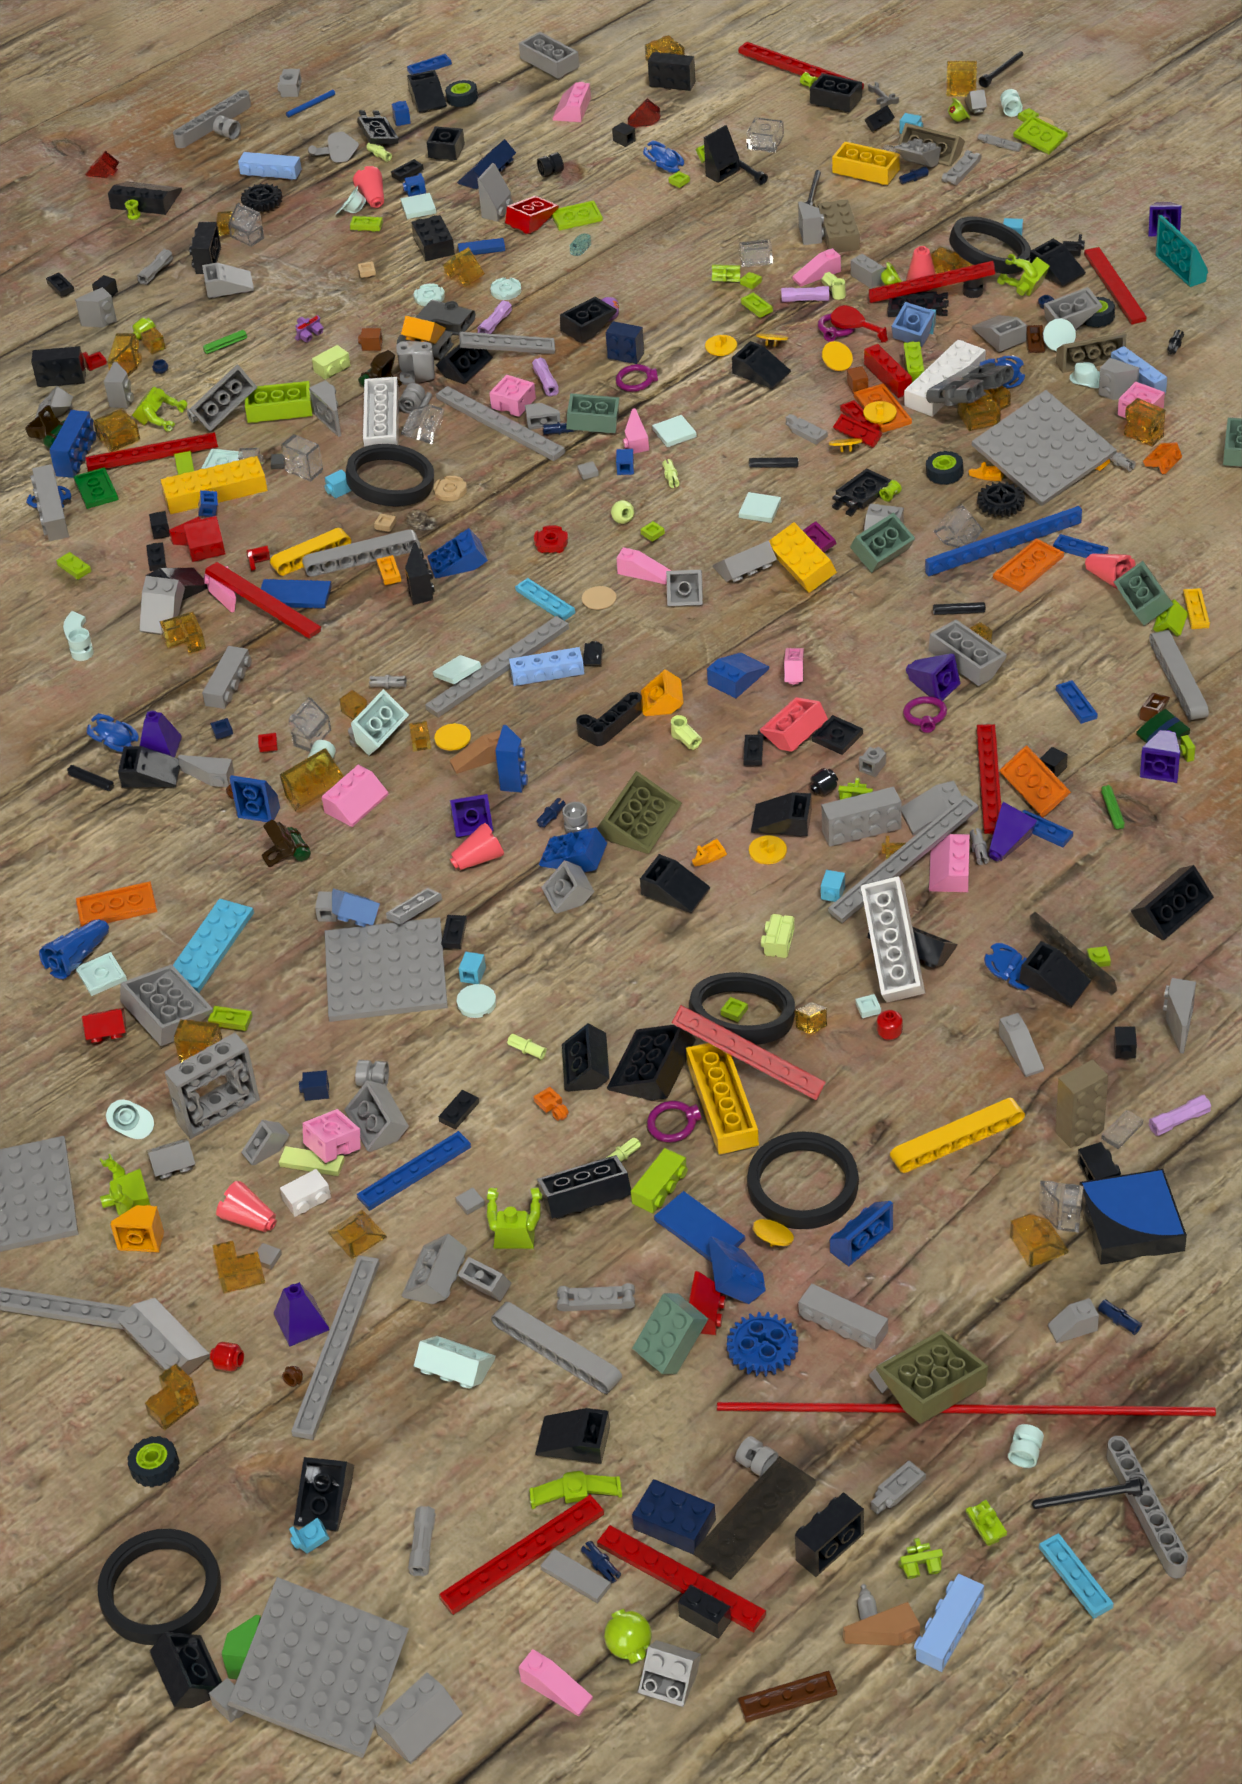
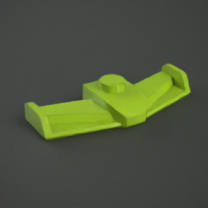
M582 1471L567 1472L560 1479L529 1488L532 1509H536V1506L564 1496L565 1503L579 1502L588 1496L587 1493L615 1495L618 1498H622L620 1476L585 1475Z

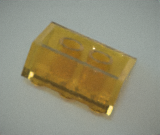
M326 748L280 774L285 796L295 811L324 795L344 777Z

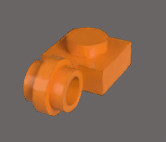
M551 1087L533 1096L534 1102L544 1112L547 1113L552 1110V1115L557 1121L567 1118L569 1112L567 1107L562 1104V1097Z

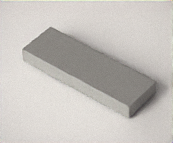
M427 888L386 913L387 919L401 925L442 900V896L440 893Z
M555 1549L541 1564L542 1571L597 1604L611 1587L610 1581Z

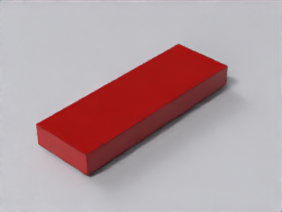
M855 400L840 405V410L846 416L880 431V426L877 423H872L865 419L863 415L864 409Z
M842 413L833 426L834 430L851 438L862 439V443L872 448L876 446L883 435L880 431Z

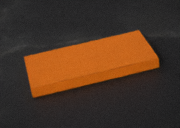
M884 383L854 392V398L863 409L868 404L876 401L889 402L895 406L897 410L896 417L890 422L878 424L881 433L912 424L911 417Z
M1036 538L994 572L993 579L1021 593L1064 557V552Z
M1027 745L999 770L1042 818L1071 793Z
M151 881L76 898L81 927L98 919L110 923L157 912Z

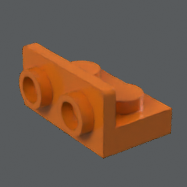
M1160 443L1143 460L1145 467H1159L1161 474H1166L1182 458L1178 443Z

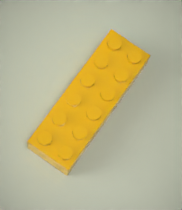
M258 456L160 479L170 515L198 508L200 490L217 491L218 503L268 491L265 474Z
M710 1043L687 1047V1065L718 1154L759 1146L758 1128L732 1056Z

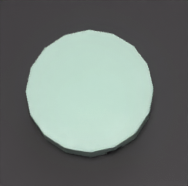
M499 278L491 284V295L499 300L516 298L521 293V283L515 278Z
M424 284L420 286V289L414 291V300L421 306H426L430 300L442 302L445 298L443 287L440 288L437 284Z
M1054 319L1046 325L1043 331L1044 343L1049 349L1056 352L1058 347L1063 344L1073 343L1076 338L1073 325L1065 319Z
M470 985L462 989L457 995V1007L464 1016L480 1018L494 1010L496 1007V995L486 985Z

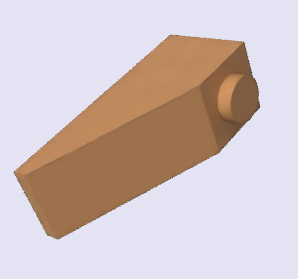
M500 730L481 736L450 759V764L455 773L458 774L496 762L495 750L500 737Z
M908 1602L843 1627V1641L845 1644L899 1646L904 1643H912L920 1636V1623Z

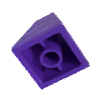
M1156 202L1150 205L1148 237L1157 236L1159 215H1162L1180 231L1182 206L1172 202Z
M952 653L917 659L906 667V673L912 683L928 696L938 698L941 701L961 684L955 655Z
M147 712L143 723L140 746L175 757L182 739L181 734L161 712Z
M1160 730L1142 747L1141 778L1173 783L1178 782L1180 749L1176 732Z
M1003 802L990 844L989 857L994 861L1004 860L1032 836L1037 820Z
M300 1282L283 1289L273 1314L289 1347L329 1331V1327L314 1297Z

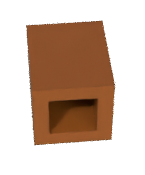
M362 328L361 335L358 336V343L361 344L362 351H381L383 343L381 328Z
M863 366L847 369V383L853 394L856 391L868 388V376Z

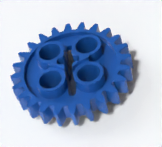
M758 1312L757 1317L750 1313L748 1320L741 1317V1324L735 1322V1329L730 1328V1335L727 1336L729 1358H733L734 1365L739 1364V1370L746 1367L747 1374L754 1370L756 1376L759 1375L760 1371L765 1376L768 1375V1371H772L775 1375L777 1368L784 1371V1364L790 1366L791 1359L796 1358V1352H798L796 1329H792V1323L786 1324V1318L778 1320V1314H775L772 1318L769 1312L765 1316Z

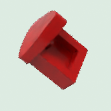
M100 351L89 356L87 352L82 353L85 368L89 371L107 364L106 358Z
M268 545L246 551L251 571L256 570L255 563L270 560Z

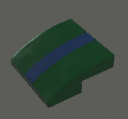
M1164 709L1149 719L1136 732V735L1147 743L1160 730H1170L1176 732L1178 741L1181 739V736L1190 734V728L1167 709Z

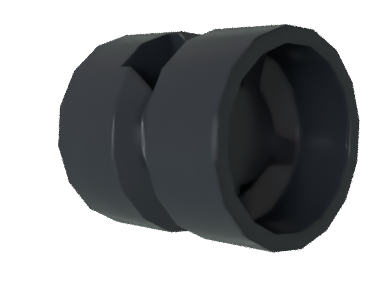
M558 152L549 154L548 157L543 156L537 159V167L542 177L549 176L552 172L558 173L564 170L563 160Z
M984 277L963 282L964 296L968 298L980 297L983 294Z

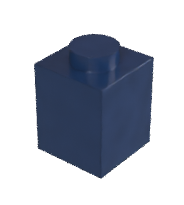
M327 1070L302 1072L299 1090L300 1093H304L305 1101L329 1099Z

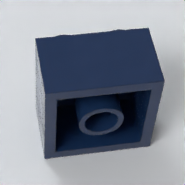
M613 321L605 332L607 358L638 364L644 355L643 327Z

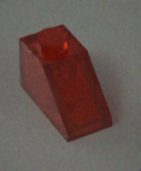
M647 98L628 117V125L632 127L651 126L660 119V108Z
M105 150L89 167L85 175L97 178H107L110 174L113 176L118 170L117 165L119 161Z

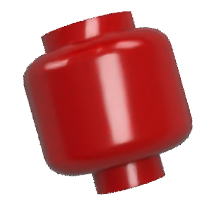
M886 1010L877 1016V1032L881 1038L892 1040L902 1034L903 1019L901 1014L894 1010Z
M222 1341L211 1350L210 1360L216 1369L234 1372L242 1366L244 1352L238 1344Z

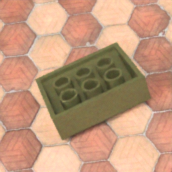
M636 771L597 829L610 842L649 854L682 802Z
M940 1330L876 1366V1370L905 1412L922 1424L985 1387L988 1365L943 1330Z

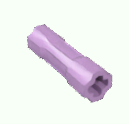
M829 286L781 288L782 302L829 301Z
M501 301L494 309V312L477 327V333L491 334L498 323L512 311V305L507 301Z
M541 357L534 359L532 368L539 377L546 395L550 397L559 393V386L551 375L545 359Z
M1205 1095L1195 1097L1174 1110L1150 1118L1149 1127L1155 1136H1159L1187 1120L1210 1112V1101Z

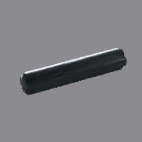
M797 457L749 458L750 468L798 467L799 464Z
M984 602L933 605L934 615L984 613L986 610Z
M70 765L67 768L68 775L107 791H111L114 788V782L75 765Z

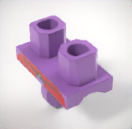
M318 315L312 319H305L303 317L297 319L298 324L295 325L297 332L295 339L297 341L302 339L308 343L313 337L312 332L318 336L323 333L324 327L320 324V317Z

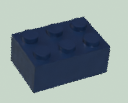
M653 1479L632 1514L633 1528L638 1532L696 1555L716 1520L715 1504Z

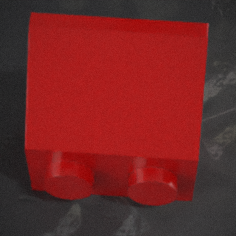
M217 516L183 523L192 562L225 555Z
M124 1008L82 1016L86 1040L91 1039V1043L103 1041L105 1036H111V1039L123 1037L122 1033L127 1032Z
M695 1271L689 1303L708 1318L700 1334L716 1335L717 1327L722 1326L723 1315L720 1314V1311L725 1309L726 1296H722L721 1292L716 1291L714 1281L701 1272Z

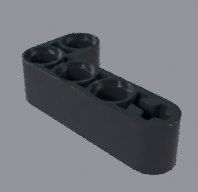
M638 692L628 693L598 719L587 714L578 716L576 718L578 736L595 746L605 745L643 712L642 695Z

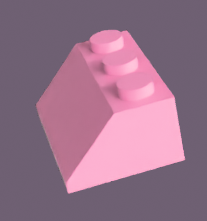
M576 82L562 95L553 116V121L582 122L591 100L590 83Z
M357 765L322 796L324 813L353 827L389 794L372 771Z
M950 834L931 849L929 891L968 892L970 835Z

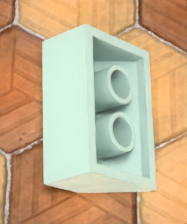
M383 689L351 722L356 743L368 755L372 754L409 714Z
M435 1336L420 1341L414 1367L420 1368V1372L433 1375L434 1373L440 1375L442 1380L450 1382L454 1380L460 1382L459 1385L462 1387L472 1388L482 1383L496 1356L440 1336Z

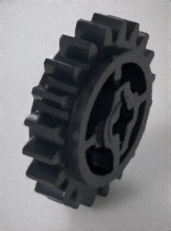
M268 183L254 184L253 187H248V190H244V193H241L242 206L246 210L250 209V211L254 210L256 212L275 209V206H279L283 199L281 189H278V186L274 187L273 184L268 185Z
M1001 481L998 484L992 482L991 486L986 485L985 488H981V492H978L977 504H979V509H982L983 513L988 512V516L993 514L994 517L1001 516L1003 518L1005 515L1010 517L1012 513L1016 515L1017 511H1022L1025 502L1024 491H1020V487L1015 488V484L1009 485L1008 482L1005 484L1001 483Z

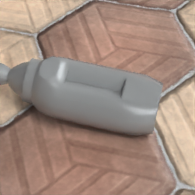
M865 1584L861 1585L862 1590L857 1601L860 1620L878 1614L876 1601L871 1592L866 1589L867 1586Z

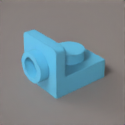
M318 1518L300 1530H297L294 1526L289 1528L292 1534L290 1538L292 1544L296 1549L300 1548L306 1554L330 1539L322 1521Z

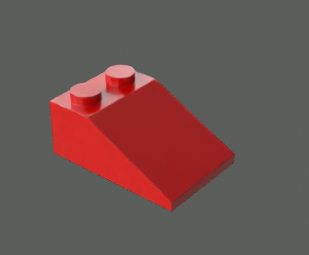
M532 196L507 206L505 224L510 225L511 228L522 230L523 233L531 234L538 230L559 208V205L538 196Z

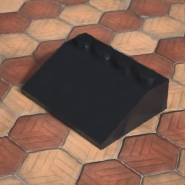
M127 181L113 185L108 192L111 209L127 210L125 202L137 200L139 212L166 215L181 193L182 187Z
M674 1024L636 1029L607 1089L647 1100L667 1099L687 1059L686 1048L692 1047L696 1039L691 1033Z

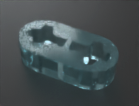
M585 233L577 236L570 244V254L573 256L582 255L591 246V236Z

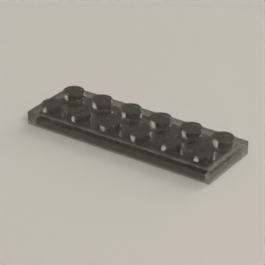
M779 1456L696 1547L694 1555L731 1580L815 1487L816 1479Z

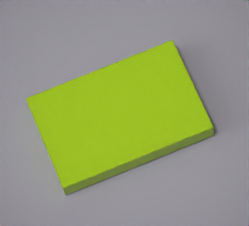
M1031 115L1013 133V137L1050 155L1068 137V133Z
M595 201L561 207L552 215L559 231L603 221Z

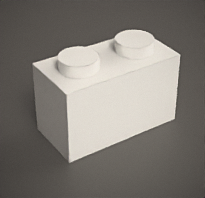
M317 1169L280 1187L282 1200L294 1217L331 1198L329 1185Z

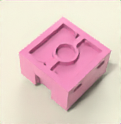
M505 375L490 392L492 409L501 412L509 411L511 415L518 417L525 411V405L531 404L536 399L533 382Z
M1135 382L1119 398L1118 415L1133 420V414L1135 413L1137 414V422L1147 426L1152 421L1153 416L1163 410L1165 392Z
M336 1109L303 1122V1143L327 1163L337 1159L339 1154H350L360 1149V1128Z

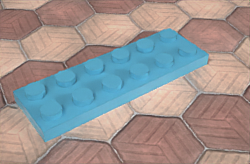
M219 898L173 964L177 971L198 993H200L254 914L252 907Z

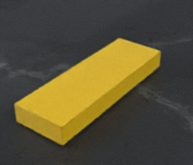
M1201 588L1183 589V597L1191 629L1209 628L1210 622Z

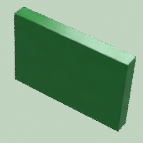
M105 467L73 476L86 509L119 500Z

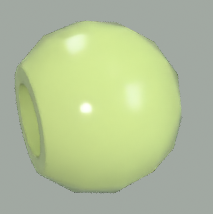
M621 500L612 506L611 515L617 523H628L634 517V507L630 502Z

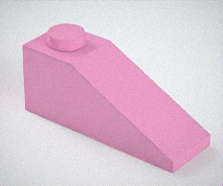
M833 248L821 252L792 278L801 287L820 280L827 272L831 274L841 272V256Z
M636 408L631 411L625 429V439H623L624 448L633 449V454L649 451L648 436Z
M622 548L616 558L618 574L667 584L666 571H671L670 569L638 550Z
M204 574V584H207L208 591L230 612H235V592L207 574Z
M786 648L785 682H789V684L795 685L803 682L804 648Z
M534 1649L531 1650L519 1666L521 1682L578 1717L593 1699L591 1694L558 1665Z

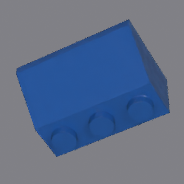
M503 725L495 750L500 791L522 793L524 785L528 783V774H525L527 764L523 759L525 748L522 747L521 739L507 725Z
M891 1201L874 1202L868 1208H864L860 1215L854 1220L848 1221L842 1230L835 1232L831 1236L830 1253L848 1267L893 1230V1203Z

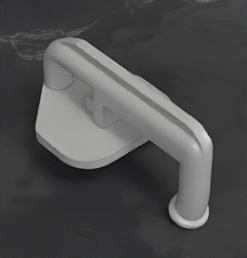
M335 132L328 137L329 147L316 148L314 145H311L308 148V153L310 156L330 154L332 161L336 163L347 162L356 149H358L359 144L345 132Z

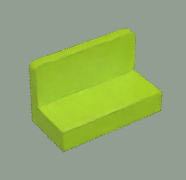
M1173 599L1171 601L1174 605L1157 616L1153 629L1156 632H1160L1169 628L1178 637L1182 633L1188 612Z

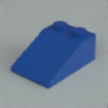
M743 653L722 657L707 668L708 685L737 699L769 670V666Z
M231 775L230 783L238 818L262 822L275 820L280 809L278 794L267 781Z
M712 1236L709 1238L716 1291L747 1304H750L766 1291L763 1272L743 1249Z

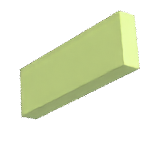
M285 1146L279 1160L280 1167L309 1172L317 1169L321 1174L339 1176L345 1159L344 1156L337 1155V1159L325 1163L311 1150Z

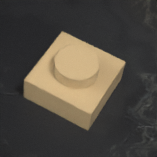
M373 261L358 264L361 278L376 275Z
M380 514L374 523V528L391 532L397 522L396 516Z

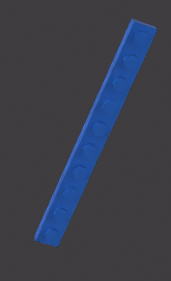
M1076 506L925 559V573L929 577L1082 523V509L1080 506Z

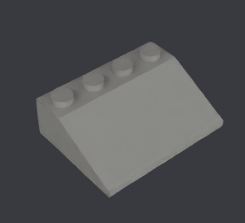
M173 965L121 983V1003L160 1046L180 1039L213 1012V1008Z

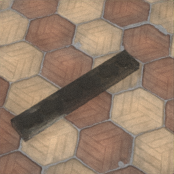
M1037 912L1029 916L1032 930L1036 934L1040 933L1049 945L1053 944L1070 961L1083 970V973L1088 978L1093 979L1102 991L1106 990L1111 996L1117 991L1115 980Z

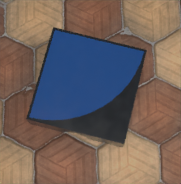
M1163 1168L1079 1183V1201L1086 1222L1092 1231L1093 1244L1100 1265L1132 1260L1141 1256H1158L1185 1251L1187 1234Z

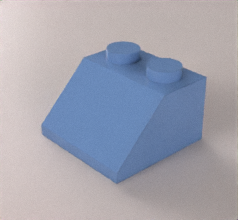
M905 302L892 324L893 338L907 343L912 341L920 342V346L923 347L929 336L935 311Z
M333 888L332 913L338 915L337 919L348 922L349 919L355 920L356 925L366 927L367 924H374L380 903Z

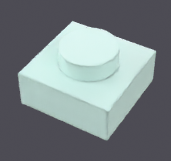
M875 994L855 999V1004L862 1018L881 1013V1007Z

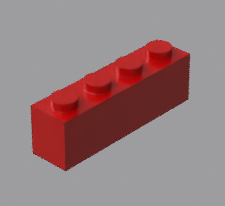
M879 344L864 349V365L897 398L903 397L904 390L912 383V376Z

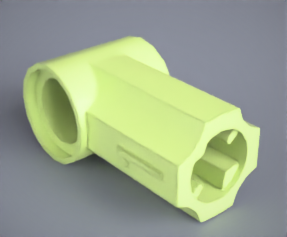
M830 272L825 273L821 281L825 286H829L832 298L837 300L845 298V280L837 278Z
M676 715L671 719V736L674 739L681 740L689 749L694 750L698 748L700 743H702V738L687 724L686 717Z

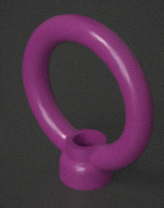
M831 314L822 316L818 321V328L824 333L823 336L828 342L834 341L836 337L850 335L855 330H837L834 327H825L824 323L831 320Z
M641 364L627 366L620 370L616 376L617 386L628 392L641 391L652 382L658 381L657 369H651ZM632 371H643L647 374V379L638 385H627L622 382L624 375Z
M930 696L912 699L903 709L905 719L911 724L921 726V730L925 733L932 732L935 729V724L941 722L947 714L945 703L938 698ZM919 704H933L940 709L939 714L935 717L927 715L922 717V719L916 718L910 713L911 709Z
M666 1101L657 1105L650 1112L647 1119V1127L650 1134L659 1141L678 1142L688 1137L694 1130L696 1121L702 1120L696 1104L689 1106L680 1101ZM668 1109L683 1111L688 1120L686 1127L676 1134L660 1132L656 1128L655 1121L663 1111Z

